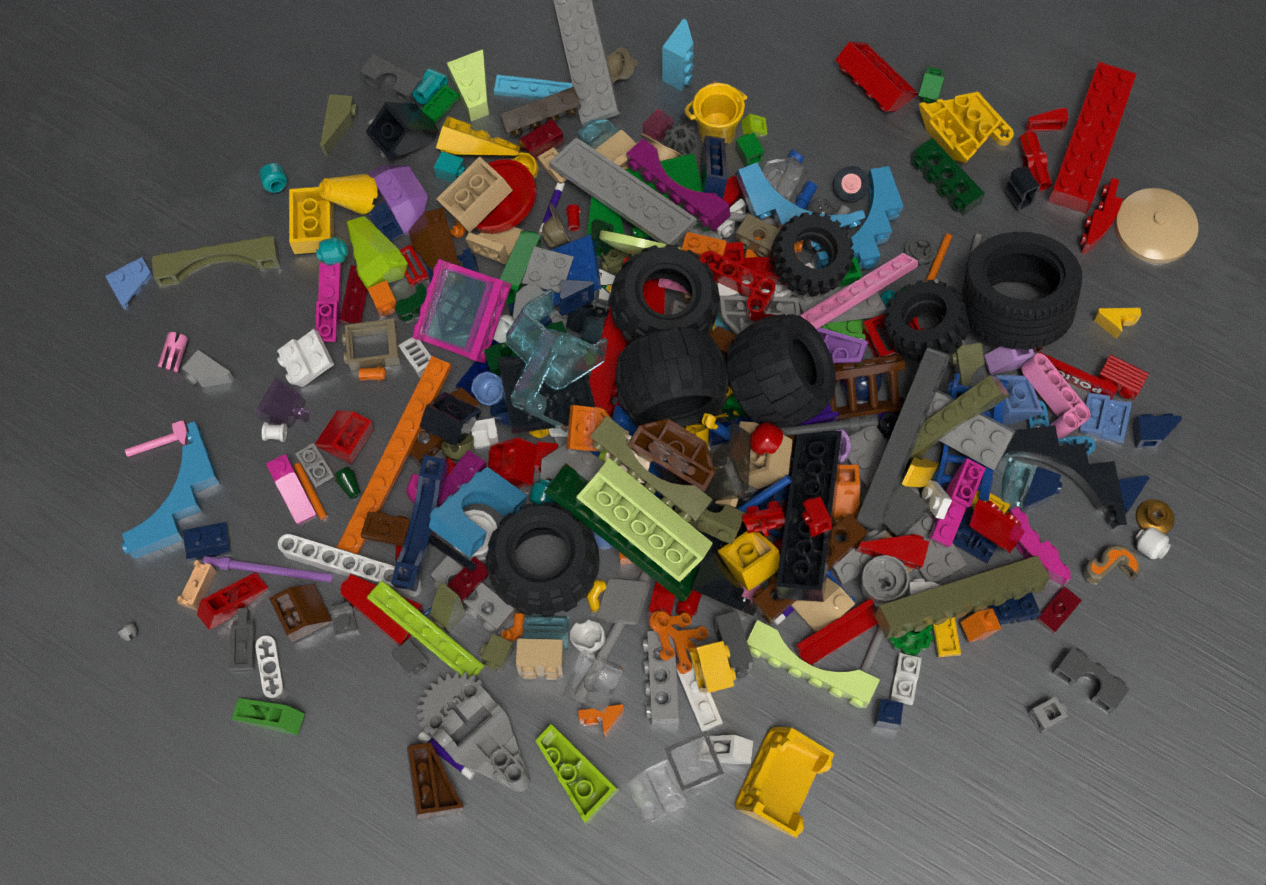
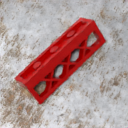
M870 598L798 643L794 651L801 660L813 666L879 624L875 618L876 613L873 610L875 603Z

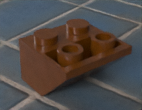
M315 584L289 587L269 597L287 637L292 642L332 623V619Z

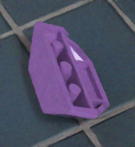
M382 165L366 173L375 179L380 198L386 203L404 235L408 234L409 229L426 211L429 199L409 166Z

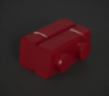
M549 120L545 125L539 126L519 139L521 152L529 153L537 161V157L553 147L557 149L564 144L562 130L554 120Z

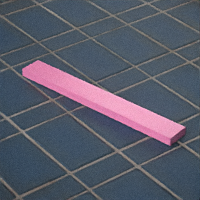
M901 253L800 316L818 329L917 268L918 260Z

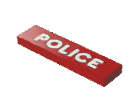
M1039 352L1050 360L1068 383L1090 393L1108 395L1110 400L1116 394L1117 386Z

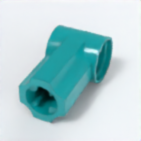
M432 68L427 69L423 81L413 91V97L422 105L428 103L444 84L447 85L448 76Z

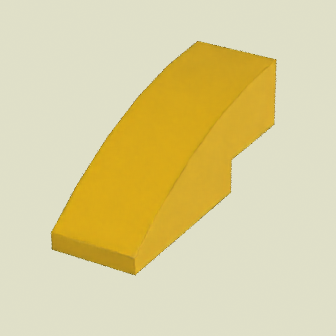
M914 457L902 485L926 487L929 480H932L939 464L925 457L922 460Z

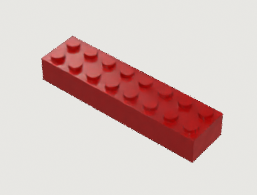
M1098 62L1048 202L1087 215L1093 203L1136 73Z

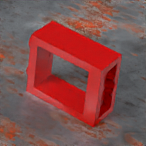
M884 314L864 321L862 324V334H865V340L868 341V346L874 358L901 355V353H897L894 349L887 351L877 332V329L885 327ZM915 317L909 324V327L912 329L924 330L918 324V317Z

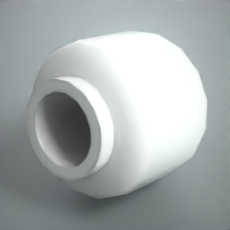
M1150 527L1147 530L1142 529L1136 536L1138 541L1137 550L1150 559L1163 558L1171 547L1169 537L1155 527Z

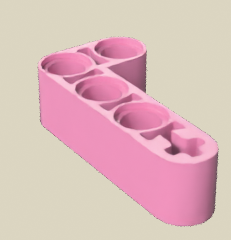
M1037 353L1023 364L1022 373L1058 417L1050 425H1056L1058 438L1066 437L1090 418L1091 414L1088 407L1045 355Z

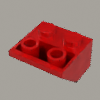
M337 410L319 436L315 446L352 465L374 431L372 421L354 411Z
M519 437L491 445L488 454V468L518 489L531 486L533 484L537 445Z
M979 499L969 526L975 532L1010 554L1025 533L1020 527L1022 523L1007 511L1003 514L1004 512L990 500H987L985 503Z

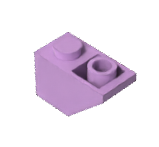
M1000 346L984 355V360L989 374L994 375L1022 369L1023 364L1031 359L1035 353L1033 349H1009Z

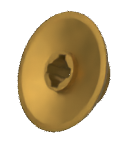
M1146 500L1136 510V522L1141 529L1147 530L1150 527H1155L1164 534H1167L1174 526V513L1161 500ZM1153 513H1158L1160 518L1156 519Z

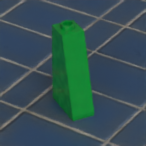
M592 196L587 236L591 234L595 238L597 258L602 257L601 253L614 248L599 239L600 231L603 230L625 235L621 216Z
M521 230L500 277V280L512 284L505 302L507 305L515 302L516 293L526 286V284H522L534 246L539 248L542 246L541 235H538L536 232Z

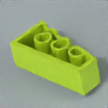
M550 724L535 741L583 822L588 824L617 794L619 789L554 725Z

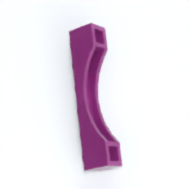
M644 138L626 153L627 165L633 172L637 171L641 174L647 183L651 182L655 185L661 194L665 193L669 196L674 204H679L686 212L697 218L703 227H708L714 232L731 216L729 204L715 193L693 191L673 181L660 164L657 148Z

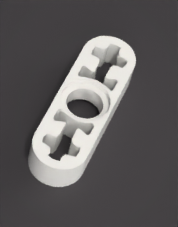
M262 636L255 645L262 690L269 699L278 700L285 692L278 645L272 637ZM265 642L272 645L268 650L271 656L274 655V657H267L266 651L261 648L265 646ZM269 662H274L276 664L275 671L269 674L265 673V665ZM269 679H273L274 684L279 687V689H276L275 694L268 691L272 688V683Z

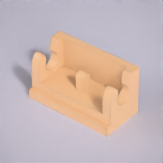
M195 560L193 572L182 595L178 596L176 601L182 606L198 611L200 601L205 598L217 571L212 565L207 563L203 565L198 560Z

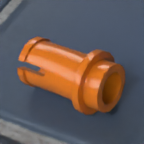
M378 365L377 368H359L360 381L378 380L382 382V380L386 379L385 367Z

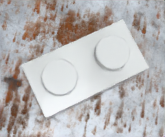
M929 480L927 486L922 491V499L929 505L933 515L936 518L944 519L952 499L936 481Z

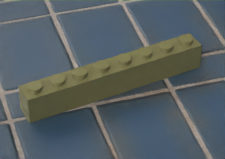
M1037 555L879 605L875 618L886 639L891 637L900 638L907 632L913 630L918 632L931 624L940 625L947 621V619L953 617L958 619L969 612L982 611L987 606L993 604L999 606L1009 599L1014 598L1017 600L1030 592L1039 593L1046 588L1050 576Z

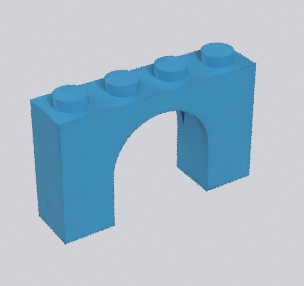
M486 467L481 472H476L470 482L462 484L457 493L449 495L443 505L432 510L429 528L470 558L484 545L487 531L470 520L464 514L463 508L471 504H484L492 507L505 517L510 512L513 514L519 511L520 506L525 505L527 495Z

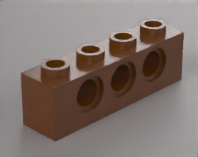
M462 387L450 394L481 410L479 402ZM421 429L408 457L421 467L424 455L434 457L442 450L441 443L444 439L428 434L426 430ZM424 438L430 439L426 444L420 443Z

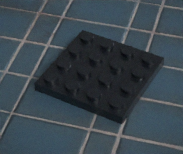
M582 348L498 358V368L512 434L569 426L570 405L595 407Z

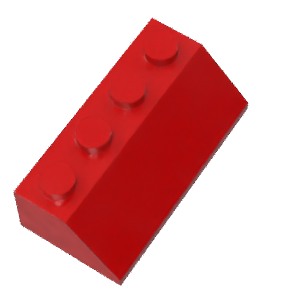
M849 41L835 59L840 64L839 68L843 72L849 73L853 77L852 81L858 86H862L870 98L878 101V106L885 112L899 110L919 94L867 43Z

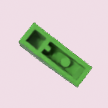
M238 698L231 719L280 733L298 735L305 713L288 705Z

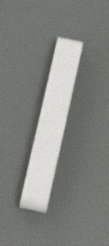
M285 534L278 540V548L288 559L346 577L352 574L375 585H378L382 580L395 592L411 597L418 596L423 590L421 579L417 592L396 588L391 582L386 581V578L394 573L395 566L292 534ZM294 543V547L292 549L285 550V547L288 544ZM308 550H315L313 555L305 556ZM331 555L335 556V559L332 562H325L327 557ZM349 562H355L353 568L346 569V565ZM368 569H376L374 574L366 575Z

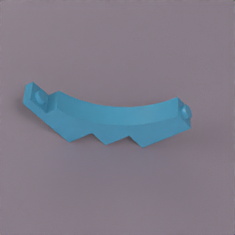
M195 421L187 424L189 432L186 435L190 444L182 447L180 471L169 496L152 516L140 525L122 534L124 542H121L125 554H129L134 559L184 540L178 521L202 512L196 492L220 483L201 429Z

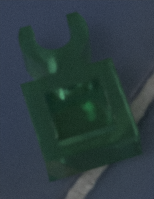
M595 219L591 226V239L596 241L593 250L597 253L602 248L603 254L606 256L610 252L611 246L599 239L600 231L613 232V225Z

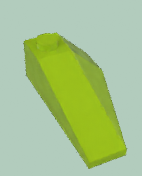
M365 216L348 220L346 225L350 242L353 245V256L357 263V274L366 288L386 280L387 283L403 279L408 263L399 249Z

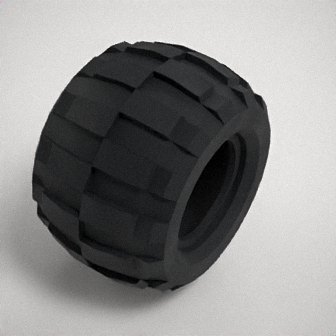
M666 244L665 247L660 248L654 245L644 248L641 254H634L622 265L621 270L615 276L611 288V316L616 328L622 331V337L630 344L639 337L670 328H694L709 334L717 318L720 301L718 284L713 281L714 274L706 262L702 263L699 260L697 254L689 249L687 252L680 250L677 245ZM660 278L675 281L692 296L691 301L683 311L677 314L664 315L657 313L645 302L643 297L644 283Z
M780 314L762 318L742 330L728 347L727 374L732 391L745 413L757 424L769 422L779 428L798 425L814 418L828 406V403L832 402L836 388V374L831 354L817 329L800 315Z
M670 328L649 333L632 341L618 356L616 386L619 400L625 413L628 414L633 424L637 426L664 419H670L681 427L702 422L705 413L715 415L727 401L728 374L725 358L712 336L698 329Z
M542 502V505L533 506L529 503L520 506L519 511L513 514L511 512L508 513L500 521V527L493 531L488 542L486 569L491 585L507 605L513 606L520 613L529 616L540 614L542 617L555 616L554 613L563 610L568 612L575 608L577 602L583 599V597H587L594 586L593 583L599 572V550L594 533L581 520L573 516V512L564 507L559 508L555 503ZM539 535L559 537L565 541L567 547L566 558L562 566L554 573L546 576H535L524 571L518 564L515 551L523 542Z

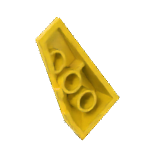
M447 116L442 126L436 146L437 149H440V152L443 151L455 155L518 156L520 146L500 137H494L493 139L487 131H475L471 129V124Z

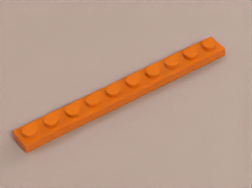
M431 356L337 549L357 555L360 554L367 540L361 538V531L368 511L376 512L382 510L422 429L419 426L425 407L437 398L452 368L450 363Z

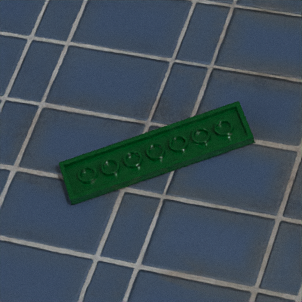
M565 463L544 493L562 507L573 512V516L581 520L602 539L684 602L692 592L691 588L699 568L695 566L680 582L677 581L576 498L588 481Z

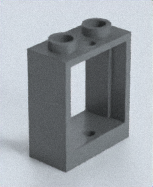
M734 611L715 617L714 631L717 640L723 641L724 645L727 644L730 651V658H728L729 666L733 667L736 679L747 677L748 673L752 670L753 658L738 612Z

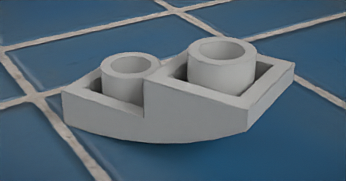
M314 443L295 453L315 487L334 477Z

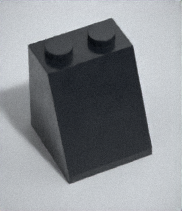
M385 102L366 130L368 136L388 159H393L428 146L439 132V129L416 103Z

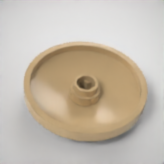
M1147 188L1132 193L1122 202L1115 218V231L1122 246L1133 256L1151 263H1168L1180 259L1191 249L1198 235V220L1192 207L1179 195L1164 189Z

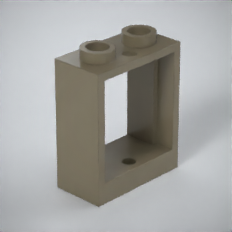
M394 319L344 325L345 333H342L343 345H346L347 351L343 352L345 364L349 365L351 371L359 370V368H377L378 365H381V367L401 365L398 331ZM387 333L389 354L355 359V337Z

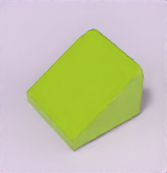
M748 114L741 122L743 135L755 133L756 137L768 134L765 117Z

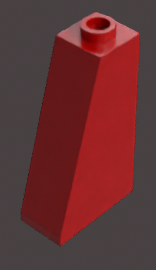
M350 574L340 587V594L346 602H350L353 608L399 647L408 639L410 640L412 635L367 599V596L377 585ZM403 597L419 612H424L421 604Z

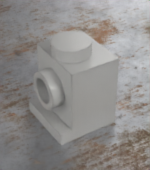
M1057 697L1042 703L1028 713L1039 733L1068 717L1066 706L1062 701H1058ZM1045 712L1051 713L1052 718L1049 719Z

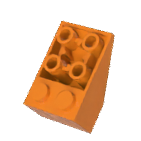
M840 465L834 522L840 516L845 518L849 513L857 520L860 512L859 465Z

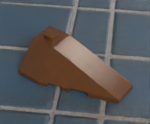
M444 207L424 212L409 229L413 249L419 253L424 263L432 270V273L439 259L459 266ZM450 271L444 287L464 282L462 275Z

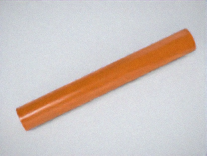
M946 233L925 282L927 280H935L953 236Z
M296 463L293 465V468L319 519H326L328 516L301 463Z

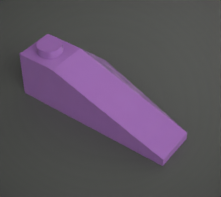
M820 327L817 329L829 349L833 363L862 362L868 341Z

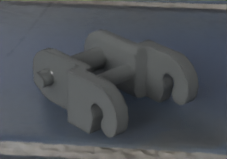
M597 290L591 305H593V309L600 307L604 308L605 312H608L611 306L610 298L608 301L599 299L600 290Z

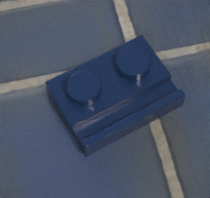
M226 522L183 530L186 560L188 562L202 560L205 556L217 557L231 554L229 529Z

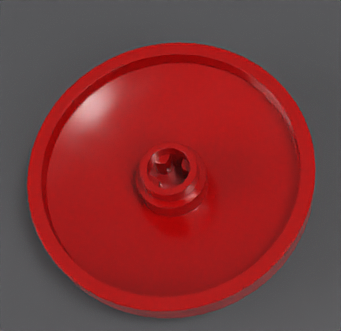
M502 159L488 163L490 167L503 177L513 191L474 228L477 231L488 234L507 231L518 225L531 211L537 195L536 181L528 168L515 160Z

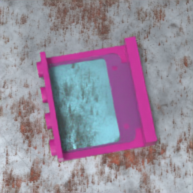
M439 259L433 270L432 281L427 287V296L420 308V316L414 326L412 338L485 363L486 356L483 350L489 348L492 344L512 284Z

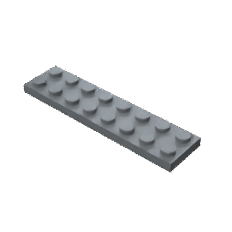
M553 0L572 85L581 103V107L578 110L581 124L583 127L620 114L594 1Z
M577 137L549 162L550 167L659 243L675 245L697 224V218Z
M876 426L866 427L849 436L852 449L847 462L849 465H859L860 482L865 489L870 487L888 444ZM904 471L903 476L901 478L902 480H904V477L907 473L906 471ZM910 487L918 496L922 498V495L916 487ZM929 509L903 536L917 534L923 536L924 540L930 541L924 565L918 572L925 579V582L932 581L937 584L966 568L967 564L953 542L951 547L946 548L928 538L935 522L932 520L934 515Z

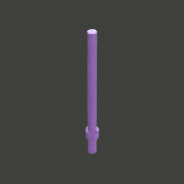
M205 556L203 559L204 565L207 563L220 567L222 570L237 569L332 583L334 578L333 574L236 561L230 557L222 556L221 558Z

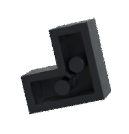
M589 302L568 313L566 328L581 333V339L586 340L590 344H600L609 310L605 312V309L600 307L593 309L592 302Z

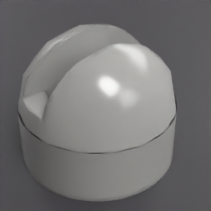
M130 622L120 628L117 633L123 640L131 641L129 635L132 634L135 638L137 629L133 622Z

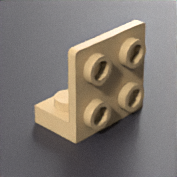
M620 130L595 150L621 168L628 169L626 153L637 143L623 130Z
M513 227L501 233L488 234L481 232L477 235L469 232L466 241L473 253L506 265L521 229Z

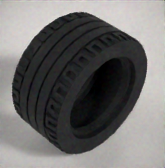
M1009 232L988 238L974 249L966 264L962 297L967 311L969 326L984 340L1009 349L1028 350L1054 343L1068 332L1075 318L1083 279L1081 266L1077 258L1066 246L1042 234ZM1006 281H1022L1041 287L1049 295L1041 299L1020 300L1005 296L992 286Z

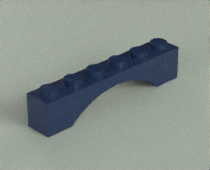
M427 455L423 457L409 529L397 559L391 584L396 588L417 592L432 530L429 528L430 514L435 507L439 506L449 467L446 459Z

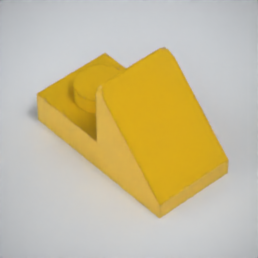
M1099 308L1093 318L1094 322L1111 336L1118 339L1122 332V325L1132 326L1136 324L1141 317V309Z

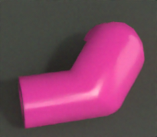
M416 474L411 475L406 489L407 496L414 504L419 477Z

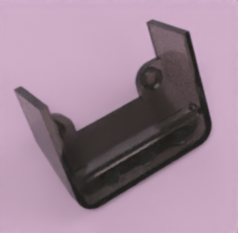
M731 423L730 444L718 447L713 455L712 464L715 474L704 491L706 495L713 499L712 501L741 498L748 491L751 434L736 423ZM656 466L662 480L679 485H688Z

